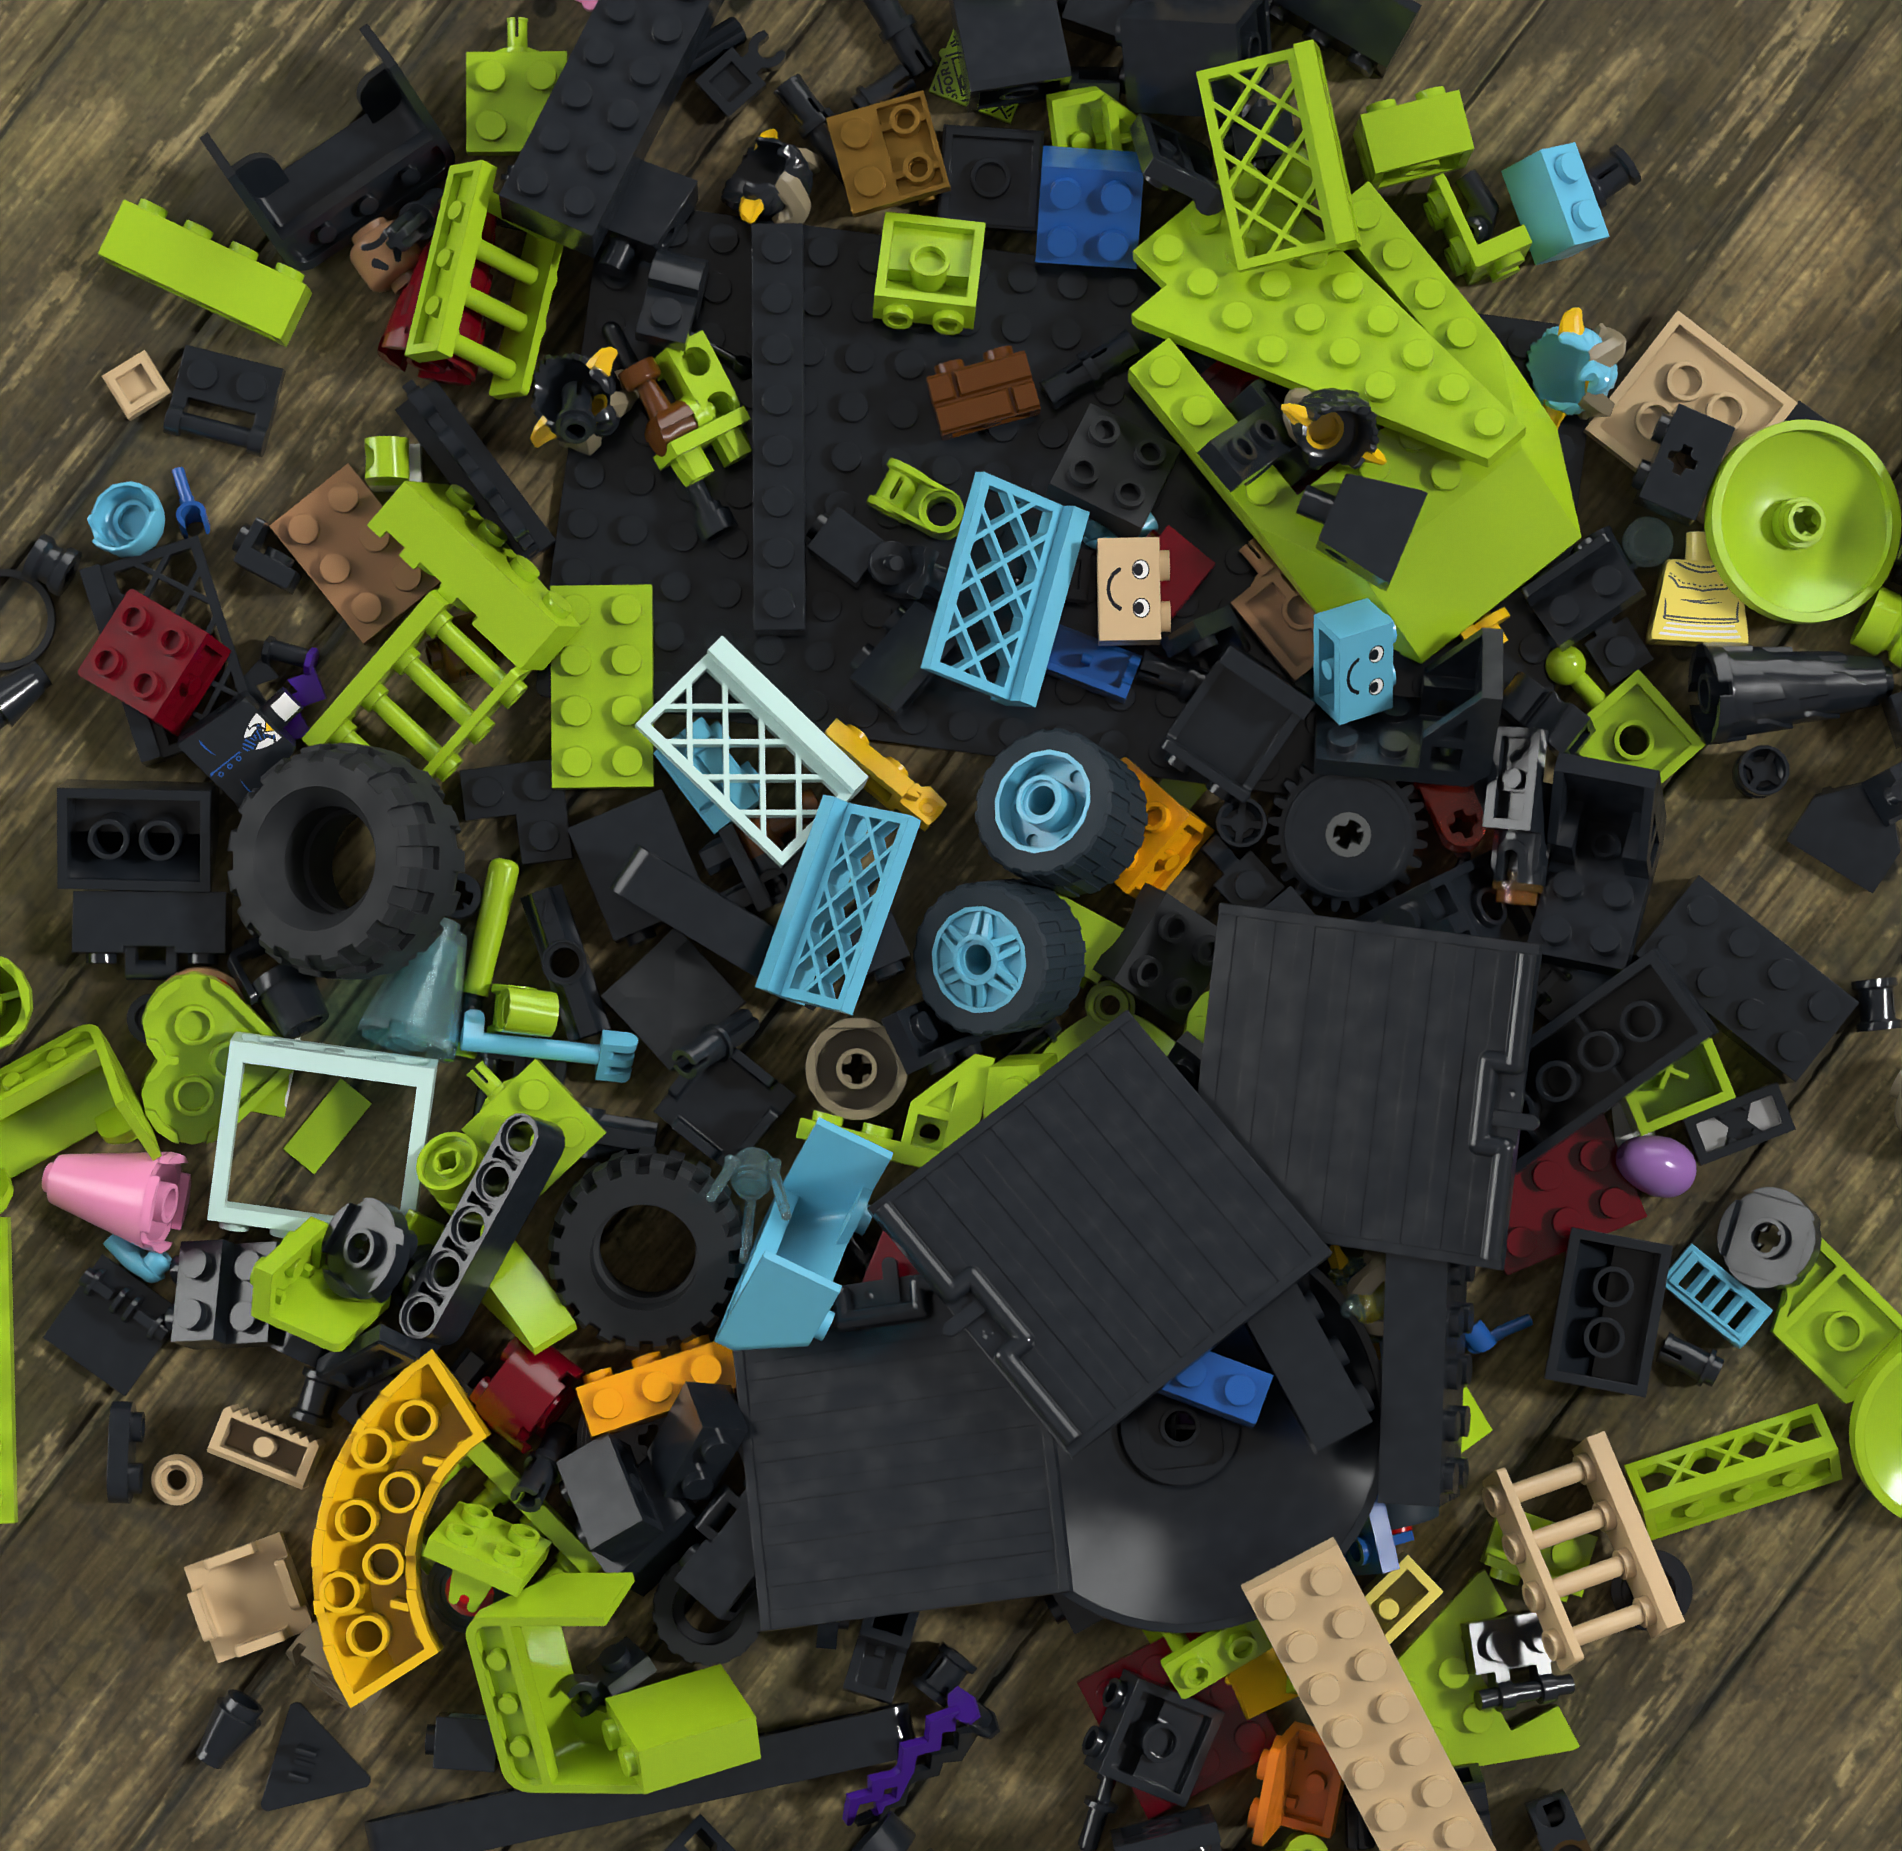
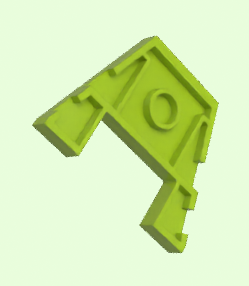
M1485 1569L1478 1571L1453 1600H1450L1438 1613L1439 1615L1418 1637L1416 1636L1397 1657L1452 1766L1479 1763V1766L1572 1751L1579 1748L1580 1745L1557 1704L1512 1728H1509L1502 1713L1497 1712L1494 1708L1481 1711L1476 1708L1474 1692L1488 1687L1481 1674L1469 1675L1467 1672L1460 1623L1494 1618L1507 1611Z

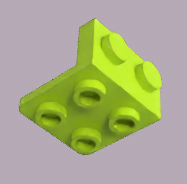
M1442 173L1433 177L1427 192L1428 202L1423 204V208L1434 231L1442 229L1449 244V247L1444 249V254L1455 277L1463 275L1467 285L1470 286L1488 277L1491 278L1492 283H1496L1519 272L1520 268L1518 265L1525 261L1524 258L1533 243L1525 225L1523 224L1477 245L1446 176Z
M311 1216L295 1231L288 1232L281 1244L270 1254L259 1258L255 1263L250 1275V1283L253 1285L251 1316L318 1345L323 1349L340 1352L389 1308L391 1295L383 1303H374L370 1301L358 1302L334 1293L327 1285L322 1268L329 1270L328 1265L325 1264L326 1253L321 1252L322 1241L328 1228V1223Z

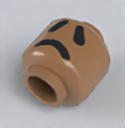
M380 217L371 221L354 234L351 239L354 246L350 251V261L372 291L381 293L392 289L395 295H399L409 284L422 248L416 242L405 252H402L397 247L391 250L386 245V241L389 238L385 230L395 220L387 222L384 217Z

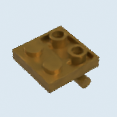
M923 90L826 118L854 218L918 200L919 206L930 205L938 201L937 194L951 191Z

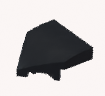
M1862 782L1832 788V786L1824 787L1822 793L1813 796L1787 835L1786 841L1873 894L1901 852L1899 827H1897L1895 822L1885 828L1861 784Z

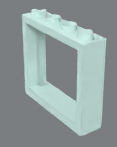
M235 1031L229 1046L207 1220L218 1221L220 1228L236 1232L248 1231L250 1226L269 1228L270 1235L284 1238L288 1232L295 1231L311 1216L328 1223V1225L334 1217L331 1215L227 1201L245 1063L417 1087L400 1211L404 1216L409 1209L418 1212L422 1183L418 1179L416 1164L417 1157L428 1140L438 1059Z

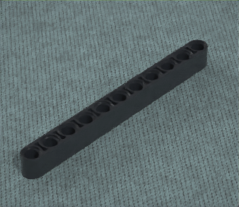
M896 1703L758 1733L761 1759L649 1794L527 1793L512 1787L373 1818L364 1822L369 1850L485 1851L895 1761L898 1759L899 1743L916 1738L909 1703Z

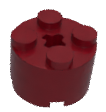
M515 1337L501 1354L500 1359L505 1362L493 1379L485 1376L471 1393L469 1401L476 1405L475 1411L491 1430L522 1454H525L533 1448L526 1441L534 1433L543 1438L549 1425L553 1422H558L576 1396V1391L570 1386L574 1378L584 1382L582 1377L586 1375V1372L552 1346L534 1355Z

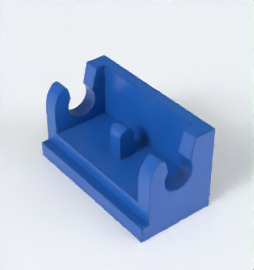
M1059 624L1045 674L1124 704L1142 656L1118 646H1098L1097 638Z

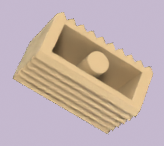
M235 1404L223 1409L207 1452L302 1490L309 1486L326 1443L323 1438L316 1440L314 1434L306 1436L304 1430L297 1432L295 1426L287 1428L286 1423L278 1425L276 1419L269 1421L267 1415L259 1417L257 1411L250 1413L248 1407L240 1409L239 1405Z

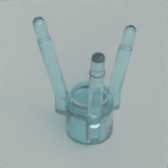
M755 1147L745 1148L739 1151L736 1156L727 1155L722 1171L706 1195L708 1202H714L731 1178L733 1189L739 1197L745 1199L741 1231L742 1247L739 1254L741 1264L748 1263L750 1257L756 1202L768 1193L771 1185L782 1219L789 1221L792 1217L780 1174L781 1160L772 1158L767 1151Z

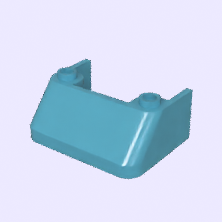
M820 1117L817 1119L762 1221L714 1342L730 1350L737 1351L809 1346L813 1338L820 1341L824 1339L835 1316V1313L830 1311V1308L842 1288L841 1285L833 1282L853 1233L856 1232L863 1235L872 1219L868 1212V1207L871 1206L868 1202L872 1191L890 1162L893 1152Z

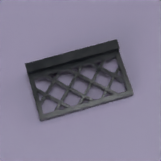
M198 535L149 550L140 556L127 557L102 566L96 564L79 570L99 634L102 633L125 596L121 594L115 574L134 568L153 576L143 594L149 599L159 580L184 592L174 612L180 617L191 596L210 605L213 617L205 631L212 635L215 627H217L222 644L229 648L231 653L227 658L228 666L219 683L213 680L210 685L216 689L203 714L194 711L191 715L192 717L201 720L211 713L222 692L232 697L245 690L249 693ZM192 550L197 570L188 587L163 575L172 556ZM161 560L156 571L145 566L146 564ZM200 579L206 596L194 591ZM231 674L233 676L237 692L226 687V684ZM122 702L143 765L149 767L165 762L167 758L184 753L178 747V742L170 745L164 728Z

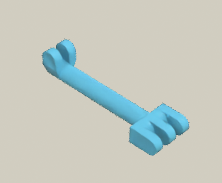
M470 1009L464 1014L460 1035L461 1051L594 1064L595 1080L623 1083L630 1079L631 1066L635 1057L634 1052L638 1043V1038L632 1033L602 1030L600 1044L484 1032L485 1016L480 1010Z

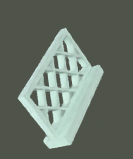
M723 636L635 724V728L780 868L807 842L814 820L802 831V818H815L818 811L802 810V783H823L837 798L848 802L864 788L869 777ZM705 672L721 685L722 704H692V684ZM686 691V704H673ZM728 693L740 704H728ZM664 712H686V739H665L652 724ZM692 712H722V739H693ZM728 712H749L758 721V739H729ZM765 728L776 739H765ZM675 747H686L687 759ZM693 747H722L723 774H702L693 766ZM729 747L758 748L759 774H729ZM765 748H786L794 755L795 774H765ZM801 763L812 774H801ZM712 783H723V794ZM730 783H759V810H739L730 801ZM766 783H795V810H766ZM748 818H760V829ZM766 818L796 819V838L783 851L767 837Z

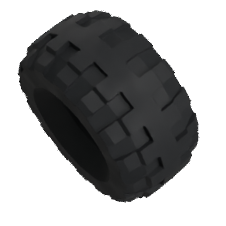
M317 744L302 748L301 754L294 755L292 758L281 759L261 776L263 786L261 788H253L251 792L247 793L238 809L239 813L243 815L238 829L231 830L227 850L233 851V870L227 872L230 892L240 899L242 906L238 908L237 913L246 929L249 930L251 936L260 937L259 944L266 949L265 952L280 964L292 966L302 974L326 979H372L374 976L392 974L408 966L409 961L416 958L417 952H426L444 931L440 923L444 916H451L455 912L461 895L460 892L455 891L458 872L465 873V851L458 849L456 834H459L462 830L452 806L444 805L442 802L445 794L440 789L441 787L427 771L419 770L411 765V759L394 751L361 744ZM359 817L365 823L373 838L376 861L374 875L369 888L363 897L349 908L336 889L333 879L332 862L339 837L345 828Z

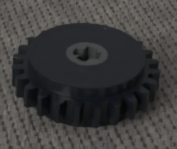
M1300 764L1298 769L1302 779L1295 782L1286 777L1283 783L1289 794L1287 797L1282 795H1274L1273 803L1281 808L1280 814L1273 813L1267 816V822L1278 827L1277 832L1266 835L1267 843L1280 845L1281 848L1271 855V860L1273 864L1283 862L1287 864L1280 873L1283 882L1296 877L1298 881L1294 890L1299 896L1307 889L1311 890V902L1316 907L1324 897L1329 898L1331 909L1334 912L1338 911L1341 901H1349L1352 911L1358 912L1359 900L1365 898L1368 899L1373 908L1378 907L1377 894L1382 891L1392 899L1395 898L1397 895L1393 883L1397 880L1407 885L1411 883V878L1407 871H1405L1407 866L1420 868L1422 865L1421 859L1413 854L1414 850L1424 849L1428 846L1427 839L1417 836V831L1429 827L1426 818L1415 817L1414 813L1424 807L1422 799L1409 800L1407 797L1415 789L1412 782H1405L1399 785L1397 781L1315 774L1314 770L1310 771L1304 764ZM1349 820L1356 821L1355 827L1357 832H1360L1357 838L1349 836L1345 842L1339 841L1338 830H1334L1337 824L1346 826Z

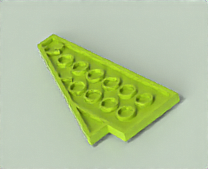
M1250 162L1249 167H1251V168H1253L1254 170H1256L1257 172L1261 173V172ZM1237 166L1233 167V168L1229 171L1230 177L1233 175V173H1234L1235 170L1237 169ZM1244 172L1233 189L1235 201L1252 211L1268 185ZM1275 190L1259 216L1282 230L1296 209V206L1287 197ZM1192 201L1133 250V261L1162 288L1131 314L1132 324L1140 330L1165 340L1170 338L1175 344L1291 390L1294 388H1307L1311 392L1324 388L1353 390L1359 393L1361 399L1369 402L1371 411L1377 414L1375 419L1377 424L1487 468L1525 436L1526 426L1340 249L1240 273L1237 268L1225 207L1219 213L1207 216L1201 214L1197 210L1194 201ZM1238 210L1242 227L1248 216ZM1302 213L1289 234L1303 244L1326 239L1325 233L1304 213ZM1255 221L1244 238L1247 257L1250 258L1268 253L1278 235ZM1285 240L1279 250L1296 246Z

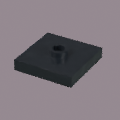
M944 124L942 159L951 191L939 194L937 217L986 223L985 231L1037 234L1044 131Z

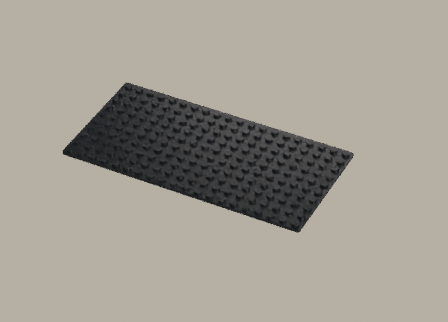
M693 210L667 249V251L709 260L708 282L697 322H693L691 331L698 333L703 330L710 342L736 356L743 355L752 359L751 224L742 220L741 216ZM756 219L751 224H772L774 222ZM803 225L806 534L823 511L831 516L835 509L840 507L884 541L900 542L904 546H927L940 552L936 563L948 569L957 536L950 540L932 538L906 523H900L880 513L866 503L869 495L877 493L889 471L886 464L890 457L912 466L925 474L929 479L955 492L960 497L965 509L975 472H986L1044 497L1049 483L1090 403L1180 446L1128 382L1129 368L1139 360L1134 361L1104 380L1105 385L1097 390L1091 387L1070 399V401L1056 410L1048 401L1039 384V381L1060 371L1068 366V364L1077 360L1076 354L1083 350L1090 352L1108 342L1125 329L1135 341L1142 358L1165 341V339L1140 330L1132 324L1131 314L1162 289L1142 269L1035 262L1036 255L983 248L974 329L963 328L958 334L945 335L937 332L931 324L914 322L909 328L893 329L886 326L882 319L873 318L874 293L882 235ZM601 245L594 258L581 355L592 358L601 348L608 347L602 336L601 329L606 322L614 321L620 325L639 361L650 356L656 358L667 347L635 340V332L646 295L648 276L652 264L634 257L625 278L613 277L600 270L597 266L605 246ZM1477 313L1498 338L1532 391L1535 392L1533 379L1530 375L1531 372L1526 366V362L1529 361L1527 351L1531 350L1530 345L1532 342H1537V339L1542 338L1546 329H1551V327H1556L1560 324ZM1175 344L1200 375L1217 361ZM1002 346H1012L1013 353L1025 350L1041 407L1040 415L943 441L926 377L935 375L934 367L956 359H963L965 366L983 362L982 354L984 352ZM717 357L738 397L740 407L744 406L751 418L742 428L753 450L752 372L750 375H741L733 369L732 364ZM616 360L613 362V371L620 370ZM655 379L670 403L676 401L665 379L661 381ZM638 401L635 402L630 411L621 417L619 426L614 433L602 437L601 446L591 456L568 447L550 586L652 584L654 705L723 636L823 733L837 718L845 725L851 724L857 727L866 735L868 740L996 757L1003 749H1007L1013 744L1014 740L1021 736L1025 737L1036 730L1060 728L1085 736L1120 760L1123 757H1127L1149 777L1206 785L1210 781L1194 769H1192L1189 775H1186L1164 760V756L1168 751L1161 747V740L1188 700L1178 698V692L1142 680H1136L1137 672L1124 704L1045 674L1036 707L1005 706L990 700L991 696L936 675L898 721L894 720L851 683L850 677L855 670L849 665L867 643L876 647L888 634L882 626L901 604L909 609L917 600L936 614L939 600L932 598V600L920 598L919 600L891 597L881 592L884 584H880L873 579L870 573L856 589L808 552L807 546L812 540L806 536L807 636H756L754 632L753 451L744 459L724 468L712 445L703 449L714 469L703 481L713 500H720L723 507L729 506L738 523V526L728 534L703 544L693 527V524L696 522L693 513L696 509L679 477L671 466L660 471L653 459L656 453L649 443H646L644 436L648 420ZM1578 414L1564 417L1558 428V434L1577 514L1587 434L1583 431L1588 426L1589 418L1582 420L1579 419ZM1181 449L1176 463L1151 510L1158 523V531L1156 532L1161 534L1170 525L1216 564L1213 571L1171 620V632H1161V639L1192 620L1229 605L1251 586L1258 574L1243 554L1239 552L1245 544L1248 545L1249 541L1254 538L1253 535L1183 449ZM988 489L984 508L991 521L1005 513V509L998 492ZM1015 500L1016 505H1018V504L1021 503V502ZM942 502L930 509L928 519L934 525L946 526L955 519L957 512L954 506ZM1033 507L1020 514L1029 537L1037 534L1043 512ZM1010 522L994 530L1003 554L1018 545ZM983 537L973 543L970 553L975 567L992 561ZM1082 539L1080 549L1093 550L1088 601L1086 604L1065 602L1059 624L1098 639L1097 551L1087 546ZM1573 545L1547 566L1555 567L1570 556ZM995 570L994 573H995V575H996V578H997V580H998V582H999V585H1000V587H1001V590H1002L1003 594H1005V592H1004V590H1003V587H1002V585H1001V582H1000V580H999V577H998V575H997V572H996V570ZM1527 581L1490 610L1493 613L1505 607L1510 614L1508 619L1499 624L1509 640L1503 644V691L1513 680L1514 675L1521 671L1550 692L1554 691L1555 682L1549 678L1546 672V659L1549 653L1558 645L1521 592L1528 585ZM1007 603L1008 606H1009V608H1010V611H1011V613H1012V615H1013V612H1012V610H1011V607H1010L1009 603ZM1233 610L1251 645V651L1248 653L1293 683ZM1458 635L1423 664L1409 659L1393 649V666L1396 671V684L1393 686V695L1420 698L1424 668L1463 642ZM1161 642L1160 645L1118 646L1141 655L1142 659L1146 648L1167 656ZM961 649L955 653L947 665L953 666L964 659ZM1186 650L1170 657L1189 663L1190 659L1200 662L1201 668L1207 670L1211 668L1204 653L1192 658L1189 651ZM551 662L544 670H538L536 681L537 692L542 697L551 698ZM1314 667L1293 683L1313 697ZM969 669L964 670V672L971 674ZM999 669L985 674L987 681L995 684ZM707 672L692 684V704H722L721 685ZM686 691L673 704H686ZM728 693V704H740ZM1316 702L1305 719L1301 718L1252 791L1288 795L1289 791L1283 783L1286 777L1295 782L1302 779L1298 769L1300 764H1304L1310 771L1314 770ZM664 712L686 716V712ZM692 712V717L722 721V712ZM728 712L729 722L758 725V721L749 712ZM1502 713L1500 714L1499 726L1517 727ZM1488 776L1468 787L1412 782L1415 789L1407 797L1409 800L1422 799L1424 807L1418 813L1483 821ZM1397 781L1399 785L1405 783L1404 781Z

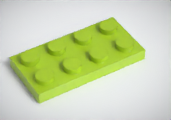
M652 584L550 586V590L555 591L567 600L572 607L570 614L582 626L551 661L552 789L655 788L654 745L635 728V724L654 706Z

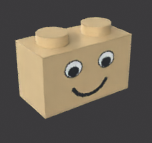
M1159 537L1098 538L1096 544L1098 646L1160 645L1161 632H1171L1170 601H1161L1160 581H1170L1169 550H1160Z

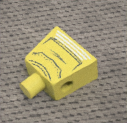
M1687 532L1685 560L1667 559L1661 566L1645 644L1696 647L1697 644L1705 642H1743L1748 644L1749 636L1744 603L1729 590L1718 574L1710 557L1705 532Z

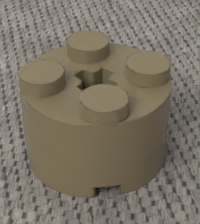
M847 1018L830 1025L815 1039L806 1059V1079L812 1095L824 1109L833 1115L843 1117L845 1120L865 1121L886 1113L898 1102L907 1084L908 1075L884 1025L871 1019ZM856 1055L862 1056L864 1064L872 1066V1073L863 1075L861 1084H853L852 1077L843 1074L842 1071L843 1065H850L852 1063V1056Z

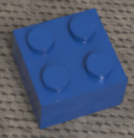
M1043 146L1035 262L1137 269V264L1133 261V250L1138 247L1144 177L1136 152Z

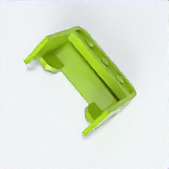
M93 1024L78 1026L0 1069V1214L8 1207L9 1201L13 1196L14 1188L11 1178L97 1131L108 1144H127L138 1138L153 1161L162 1156L151 1123L146 1117L144 1106L112 1047L98 1026Z
M633 1572L553 1574L524 1588L517 1597L513 1595L507 1596L479 1610L468 1625L466 1640L501 1771L506 1781L517 1790L527 1793L644 1794L633 1776L627 1778L624 1775L617 1749L610 1751L606 1745L601 1727V1722L608 1719L606 1706L599 1704L592 1714L581 1718L571 1707L575 1701L580 1699L579 1693L569 1699L559 1688V1685L565 1678L574 1674L561 1626H606L635 1582Z

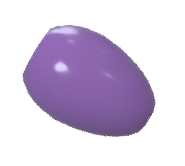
M1656 1135L1637 1136L1623 1142L1616 1152V1166L1621 1175L1634 1187L1648 1195L1660 1198L1677 1197L1686 1192L1694 1182L1696 1176L1695 1159L1687 1147L1672 1138Z

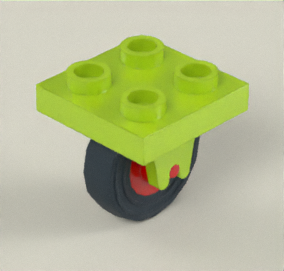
M459 1501L428 1538L422 1555L436 1561L429 1572L426 1590L431 1608L443 1623L455 1631L466 1633L468 1625L479 1610L507 1596L513 1595L517 1597L546 1560L552 1541L541 1537L538 1531L528 1525L511 1524L493 1516V1513L482 1505L475 1503L466 1504Z

